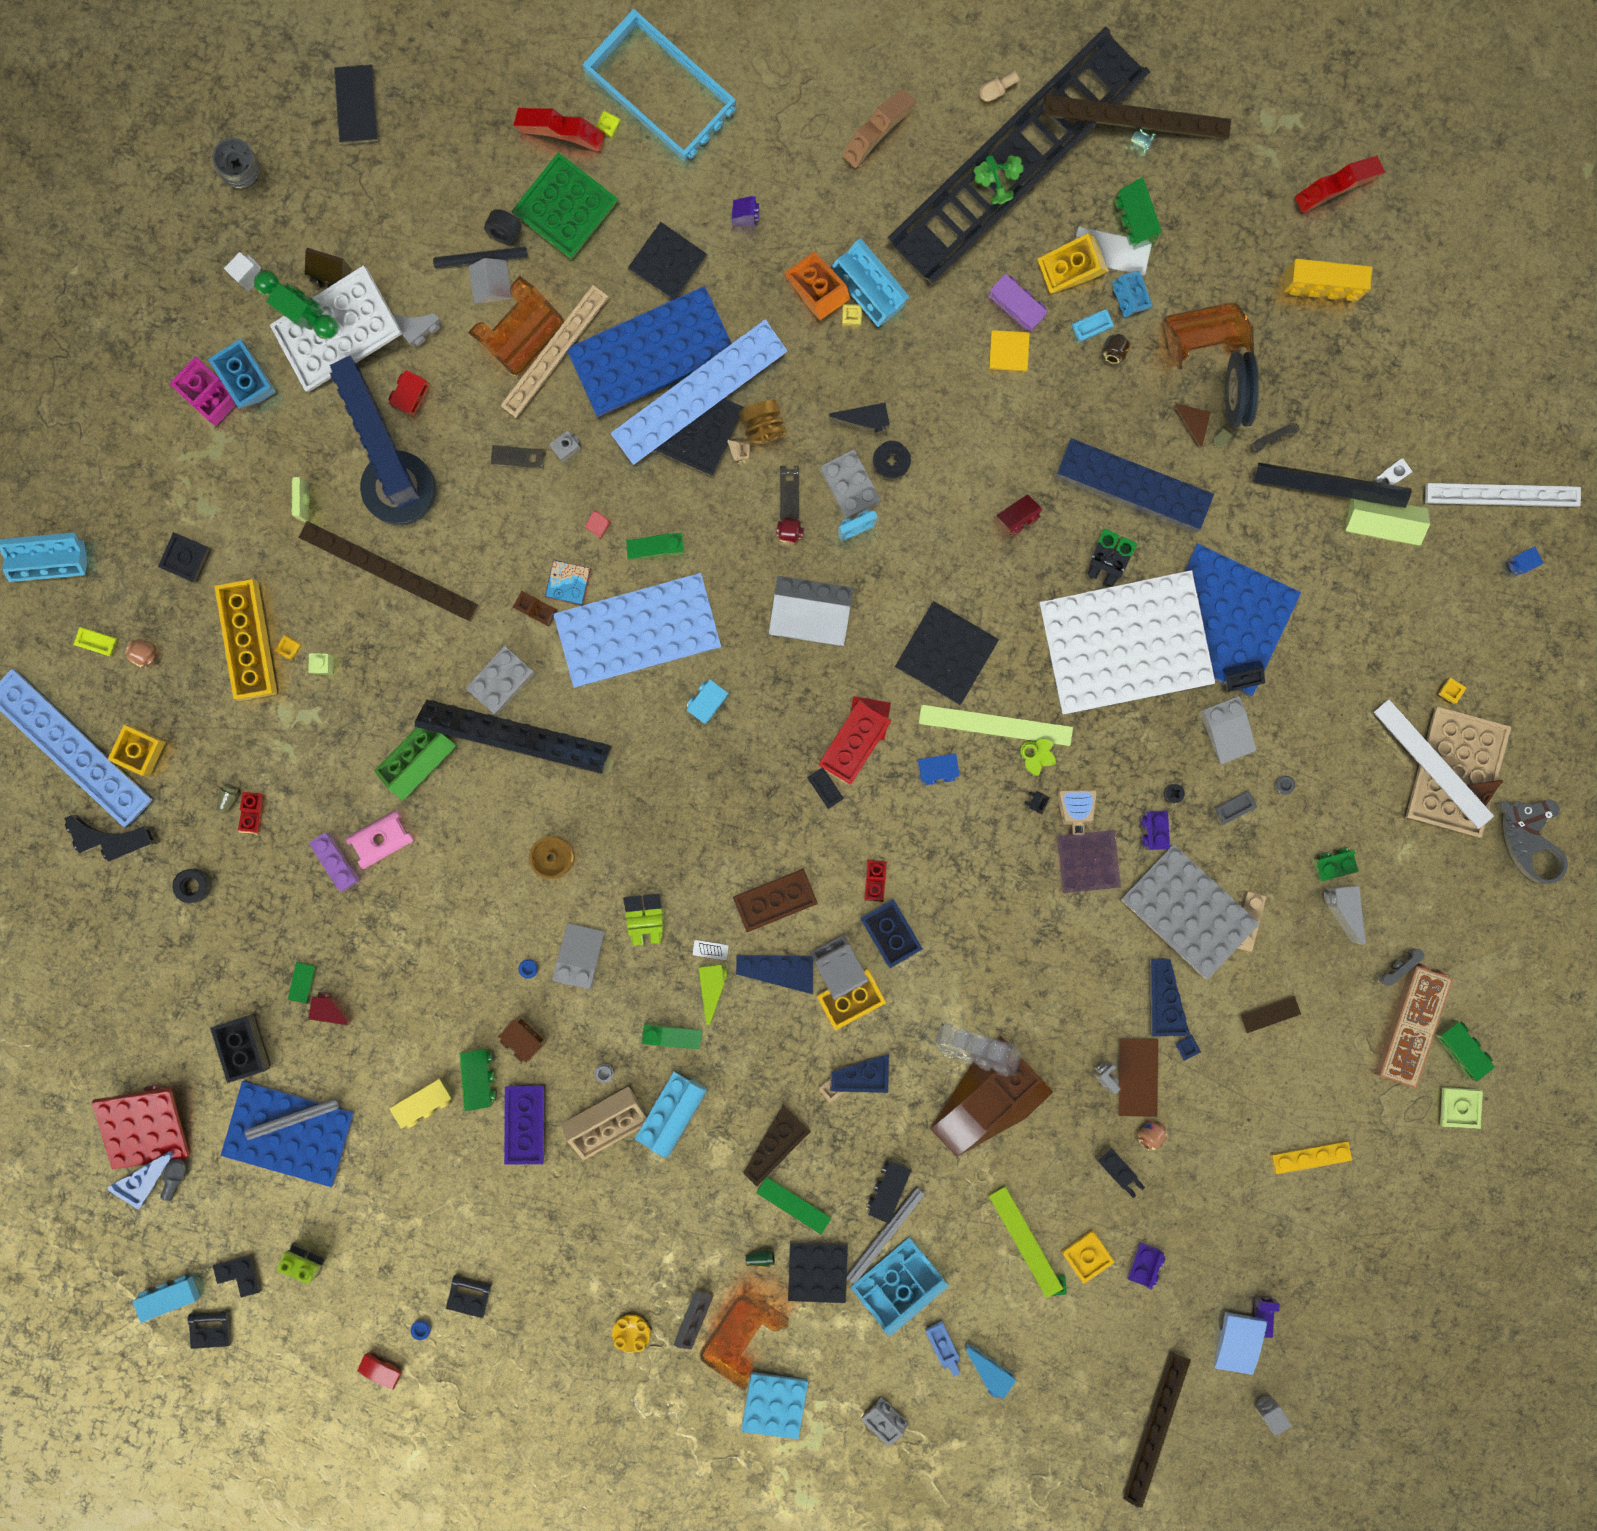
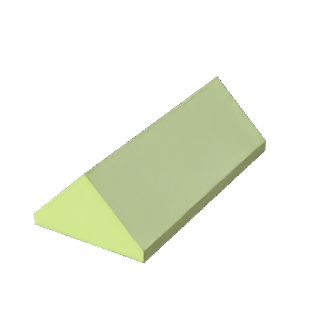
M1351 498L1345 531L1421 546L1430 526L1428 508L1409 504L1404 508Z

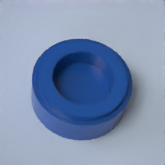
M526 959L519 965V973L524 978H533L538 973V964L532 959Z
M423 1319L415 1321L410 1330L412 1337L416 1340L426 1339L431 1332L429 1322Z

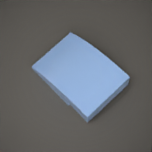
M1225 1312L1223 1327L1220 1329L1214 1368L1253 1375L1261 1352L1267 1322L1263 1318Z

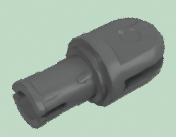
M172 1159L166 1166L162 1178L165 1184L160 1198L163 1200L171 1201L176 1186L182 1182L186 1167L181 1159Z

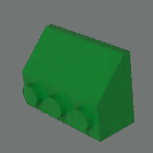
M1144 177L1118 190L1116 198H1114L1116 208L1120 209L1122 214L1120 217L1121 223L1128 232V243L1133 246L1134 250L1155 243L1162 233Z
M489 1047L468 1048L460 1052L464 1112L491 1107L493 1102L496 1101V1092L492 1090V1082L495 1079L494 1071H491L490 1063H493L492 1051L489 1052Z

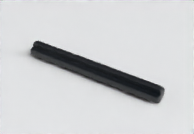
M524 246L439 256L433 258V264L438 269L472 265L484 258L498 260L523 259L528 257V252Z

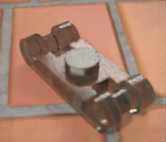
M1290 423L1257 439L1250 445V452L1257 454L1269 443L1273 446L1281 442V438L1284 436L1289 438L1294 436L1299 431V425L1297 423Z

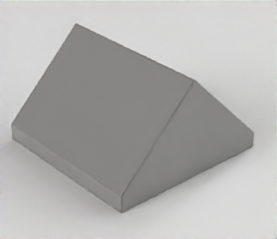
M484 258L469 266L474 304L512 299L506 260Z

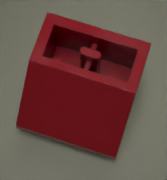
M1027 494L997 514L994 519L1006 537L1011 534L1014 537L1025 528L1024 525L1028 524L1030 526L1038 521L1041 517L1039 514L1043 509Z

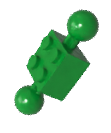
M263 270L256 274L254 278L255 289L262 295H270L266 303L296 325L310 330L313 329L315 334L321 339L328 340L336 336L338 333L336 319L331 315L323 314L324 311L318 307L320 304L317 301L305 296V292L296 286L293 287L288 283L286 285L279 283L278 277L272 271Z

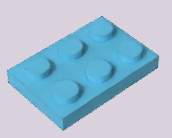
M865 510L858 514L859 517L854 520L848 518L842 521L838 529L840 541L874 527L878 518L875 510L871 512Z

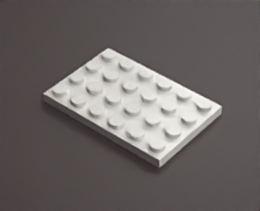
M364 265L312 298L320 304L318 307L324 311L323 314L331 315L338 323V333L332 339H321L315 334L313 329L310 330L296 325L285 316L270 324L305 392H310L331 379L329 374L332 372L330 364L349 355L357 363L402 335L376 283Z

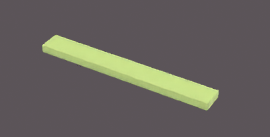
M921 705L918 723L1031 741L1045 738L1054 744L1064 746L1071 745L1073 727L927 705Z

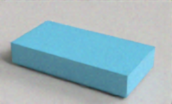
M1106 308L1073 323L1071 326L1080 343L1113 328L1115 325Z

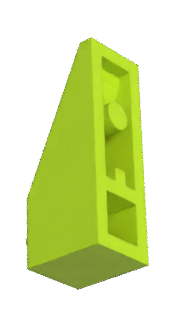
M722 964L699 967L706 1025L711 1024L725 983L724 979H728L727 968H723Z

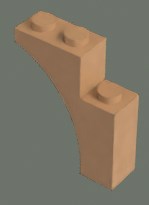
M904 88L877 107L867 123L856 130L842 156L856 169L876 144L911 112L917 101Z

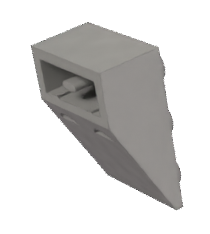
M844 934L810 952L834 999L868 982Z

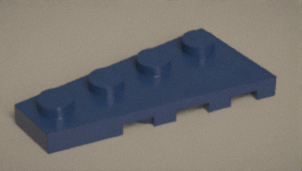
M736 955V975L813 994L812 955Z
M1169 958L1150 959L1151 1036H1191L1185 1012L1183 1011L1180 993L1178 992L1171 959Z

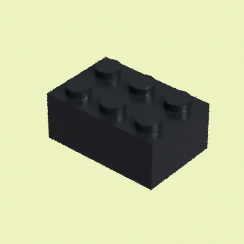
M253 1014L210 1028L227 1083L270 1069Z

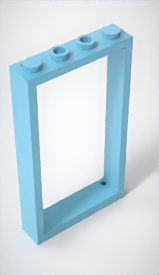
M635 9L623 19L582 64L584 72L685 162L697 154V149L700 145H705L711 137L710 134L714 130L718 131L723 125V120L727 116L730 117L736 110V100ZM636 26L642 29L726 104L685 150L677 145L596 72L597 68Z

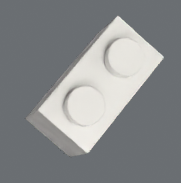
M239 252L224 269L249 292L254 286L256 274L260 272L259 270L262 267L248 254L244 256Z

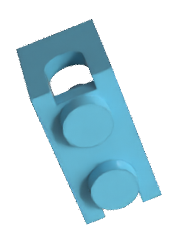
M711 680L708 682L704 681L698 689L700 691L696 698L693 696L687 703V711L705 725L729 695Z

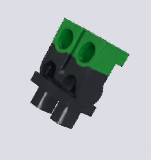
M1105 528L1102 529L1087 564L1089 568L1086 576L1096 580L1101 571L1106 574L1103 583L1113 587L1116 581L1122 577L1138 543L1123 536L1119 538L1120 535Z

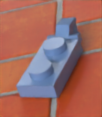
M940 1321L926 1328L925 1332L944 1369L949 1367L953 1377L959 1375L960 1370L956 1364L960 1362L959 1355L943 1322Z

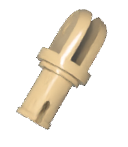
M1013 70L1002 78L994 77L984 83L979 90L981 99L989 102L1005 94L1006 88L1020 81L1016 71Z

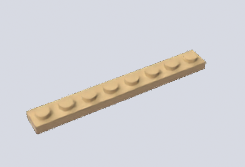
M592 285L500 405L504 410L517 419L566 355L568 349L576 342L609 299L605 293Z

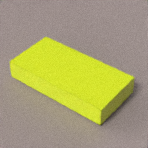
M79 627L74 645L112 657L118 639Z

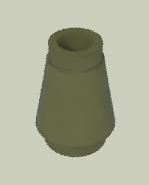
M224 784L223 787H220L216 810L227 814L239 795L237 793L239 789L230 784Z

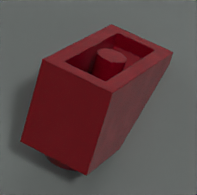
M318 992V995L312 996L309 1020L342 1025L351 1023V1018L335 997H330L329 993Z

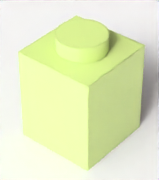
M309 653L308 673L333 675L334 656L330 654Z

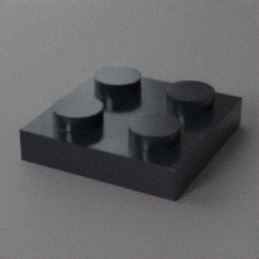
M173 532L158 567L195 583L210 548Z

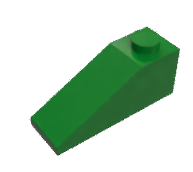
M682 533L626 540L628 560L685 555Z
M645 1022L641 1044L700 1049L702 1030Z

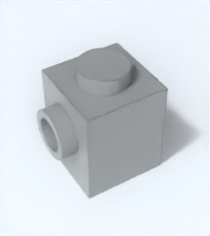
M568 431L549 444L562 463L581 450L578 445L581 442L575 434L570 435Z

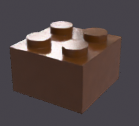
M520 1016L516 1017L498 1036L501 1039L499 1042L508 1049L510 1047L515 1052L514 1056L520 1062L525 1061L526 1063L547 1042Z

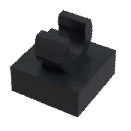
M1036 791V793L1029 792L1028 794L1033 796L1032 802L1025 801V805L1042 815L1050 797L1039 791Z

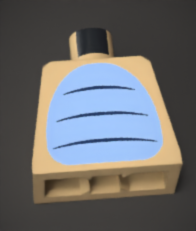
M1096 790L1059 791L1057 798L1063 824L1072 825L1073 835H1084V825L1091 824L1093 821Z

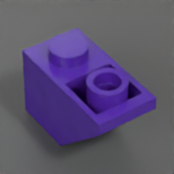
M756 196L733 200L732 225L755 227V220L759 221L760 214L759 203H756Z

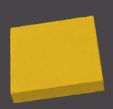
M992 330L989 370L1027 372L1030 332Z
M1092 1229L1061 1250V1253L1083 1284L1115 1263Z

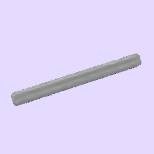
M915 1188L892 1217L890 1224L887 1223L847 1274L849 1281L852 1283L857 1282L924 1197L925 1193L921 1189Z

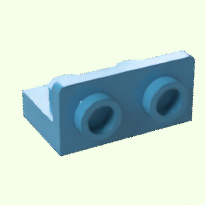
M1140 271L1121 275L1112 282L1124 317L1153 307Z

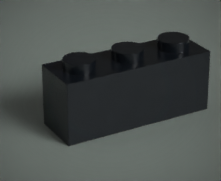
M889 1158L888 1162L883 1163L881 1168L883 1175L880 1180H876L873 1188L875 1194L873 1198L869 1197L866 1204L868 1215L890 1224L912 1171L910 1166Z

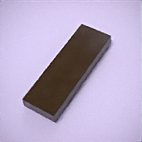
M1291 996L1239 1014L1245 1033H1250L1301 1015L1295 996Z

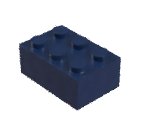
M893 898L860 917L889 969L923 950Z

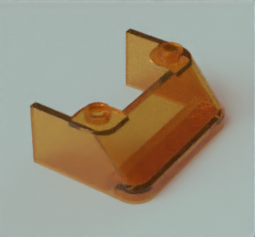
M1226 303L1173 314L1164 318V328L1170 356L1179 370L1182 369V361L1189 357L1190 350L1225 343L1231 349L1236 350L1245 347L1248 352L1254 353V326L1238 304Z

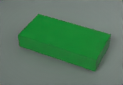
M301 962L295 963L288 1000L308 1003L316 965Z

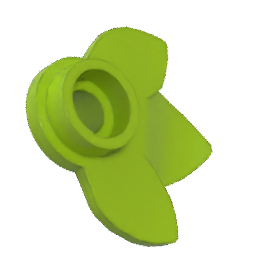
M1042 738L1036 742L1027 741L1021 746L1020 751L1025 759V767L1033 775L1039 776L1041 766L1056 764L1055 756L1049 751L1054 743L1049 739ZM1029 747L1034 749V752L1031 754L1026 751Z

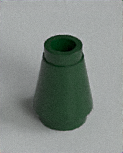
M766 1248L746 1254L747 1266L770 1268L771 1265L775 1264L773 1249L769 1250Z

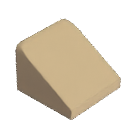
M728 439V445L735 461L749 459L750 444H748L747 439Z

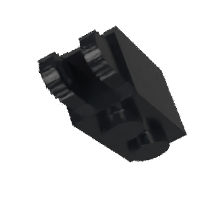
M1109 1145L1105 1146L1094 1157L1133 1199L1136 1197V1194L1128 1187L1130 1183L1134 1181L1141 1190L1146 1188L1137 1179L1138 1176Z

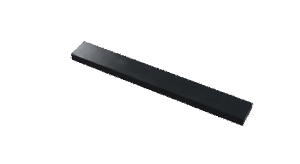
M1258 462L1254 475V482L1404 508L1407 507L1412 493L1411 488Z

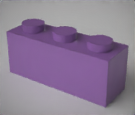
M1005 274L990 290L988 296L1031 333L1046 317L1048 313L1046 311L1047 308L1040 301L1036 302L1027 289H1022L1017 285L1018 281L1014 277Z
M324 833L309 843L340 892L346 891L361 881L331 833Z

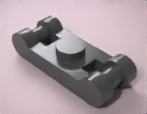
M1409 949L1407 957L1396 961L1393 964L1394 968L1388 973H1381L1378 976V981L1384 985H1393L1423 960L1424 952L1420 949Z

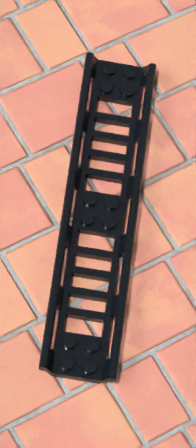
M1105 26L887 237L895 251L923 279L933 284L1098 124L1088 122L1072 137L1086 123L1085 121H1078L1072 127L1065 119L1051 117L1066 133L1058 139L1038 119L1043 113L1044 102L1030 114L1029 110L1054 86L1056 90L1051 94L1052 96L1070 98L1064 91L1071 85L1086 100L1106 103L1124 87L1109 102L1118 104L1150 73V70L1147 67H1141L1112 38L1109 28ZM1096 47L1097 50L1071 75L1070 71ZM1086 70L1109 91L1101 100L1078 79ZM1030 124L1052 145L1044 155L1022 134ZM1015 126V130L989 154L988 150ZM1011 155L1018 156L1022 160L1023 172L1019 174L1018 179L1013 180L1011 178L1014 184L1007 190L1014 192L1013 199L1006 201L1003 205L998 203L990 205L969 184L975 179L974 170L950 193L947 191L973 165L977 167L982 162H987L986 158L988 156H993L996 164L1002 165L1007 162L1008 157ZM995 182L990 183L987 186L993 194H997V184ZM962 190L985 211L978 219L956 197ZM949 203L971 224L966 231L963 232L943 211ZM933 204L934 208L911 231L907 232L906 230ZM991 214H993L983 225H981ZM935 216L957 237L949 247L926 226ZM959 245H961L943 264H941Z

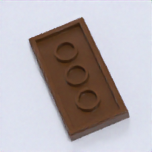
M804 868L733 896L746 932L818 904Z
M1119 1038L1118 1087L1121 1090L1118 1092V1116L1157 1117L1158 1039Z

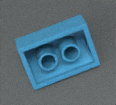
M241 339L208 359L238 408L262 402L277 392L247 344Z

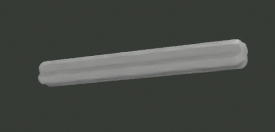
M332 1099L249 1128L245 1131V1135L250 1140L339 1108L336 1099Z

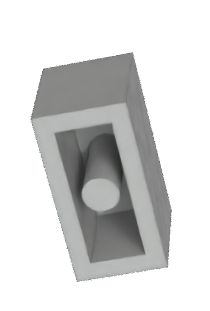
M1271 1395L1261 1397L1257 1404L1254 1405L1275 1437L1292 1426Z

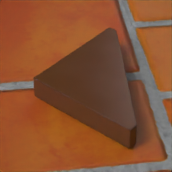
M1176 404L1175 409H1177L1183 419L1185 426L1196 440L1198 447H1202L1211 412Z
M1503 780L1467 784V786L1486 806L1498 787L1503 783Z

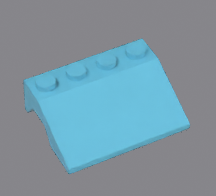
M909 1237L852 1285L851 1289L863 1305L872 1313L887 1335L892 1336L947 1289L949 1285Z

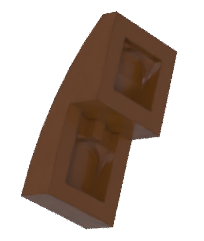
M523 591L520 592L513 605L514 609L548 627L554 618L553 614L558 611Z

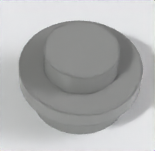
M600 1064L595 1069V1078L601 1083H607L612 1080L614 1070L609 1064Z

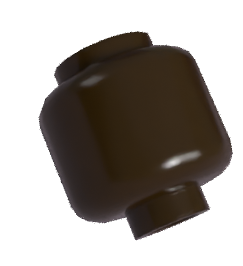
M1122 334L1111 335L1105 341L1102 354L1106 361L1117 364L1126 359L1130 343Z

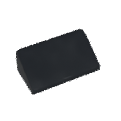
M1260 661L1223 669L1228 692L1265 683L1264 666Z

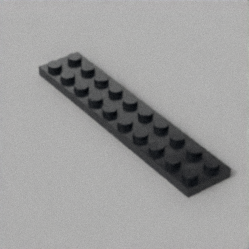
M427 699L414 724V727L601 774L612 747L602 742H595L566 733H559L546 728H539Z

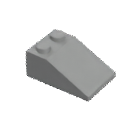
M1240 696L1199 711L1220 765L1257 751L1247 713Z
M1341 885L1326 887V892H1324L1325 903H1328L1329 909L1350 941L1366 944L1359 886Z
M567 923L552 981L591 989L594 983L605 931Z

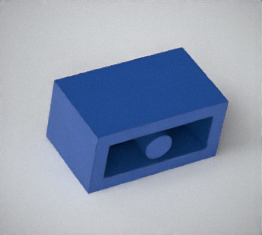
M956 753L917 760L920 782H925V785L937 784L936 780L944 779V782L956 781L955 777L960 776Z

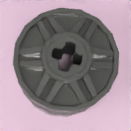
M227 138L217 144L212 158L213 164L223 181L230 187L238 189L252 185L258 178L260 169L250 146L237 138Z

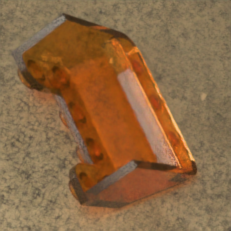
M520 276L510 287V293L517 303L493 330L487 324L479 322L468 332L487 353L514 375L520 374L564 323L563 317L535 286Z
M739 1295L734 1299L701 1348L700 1359L704 1364L745 1391L747 1380L752 1372V1365L741 1354L761 1325H764L771 1331H779L783 1327L787 1329L789 1318L762 1300L747 1295Z

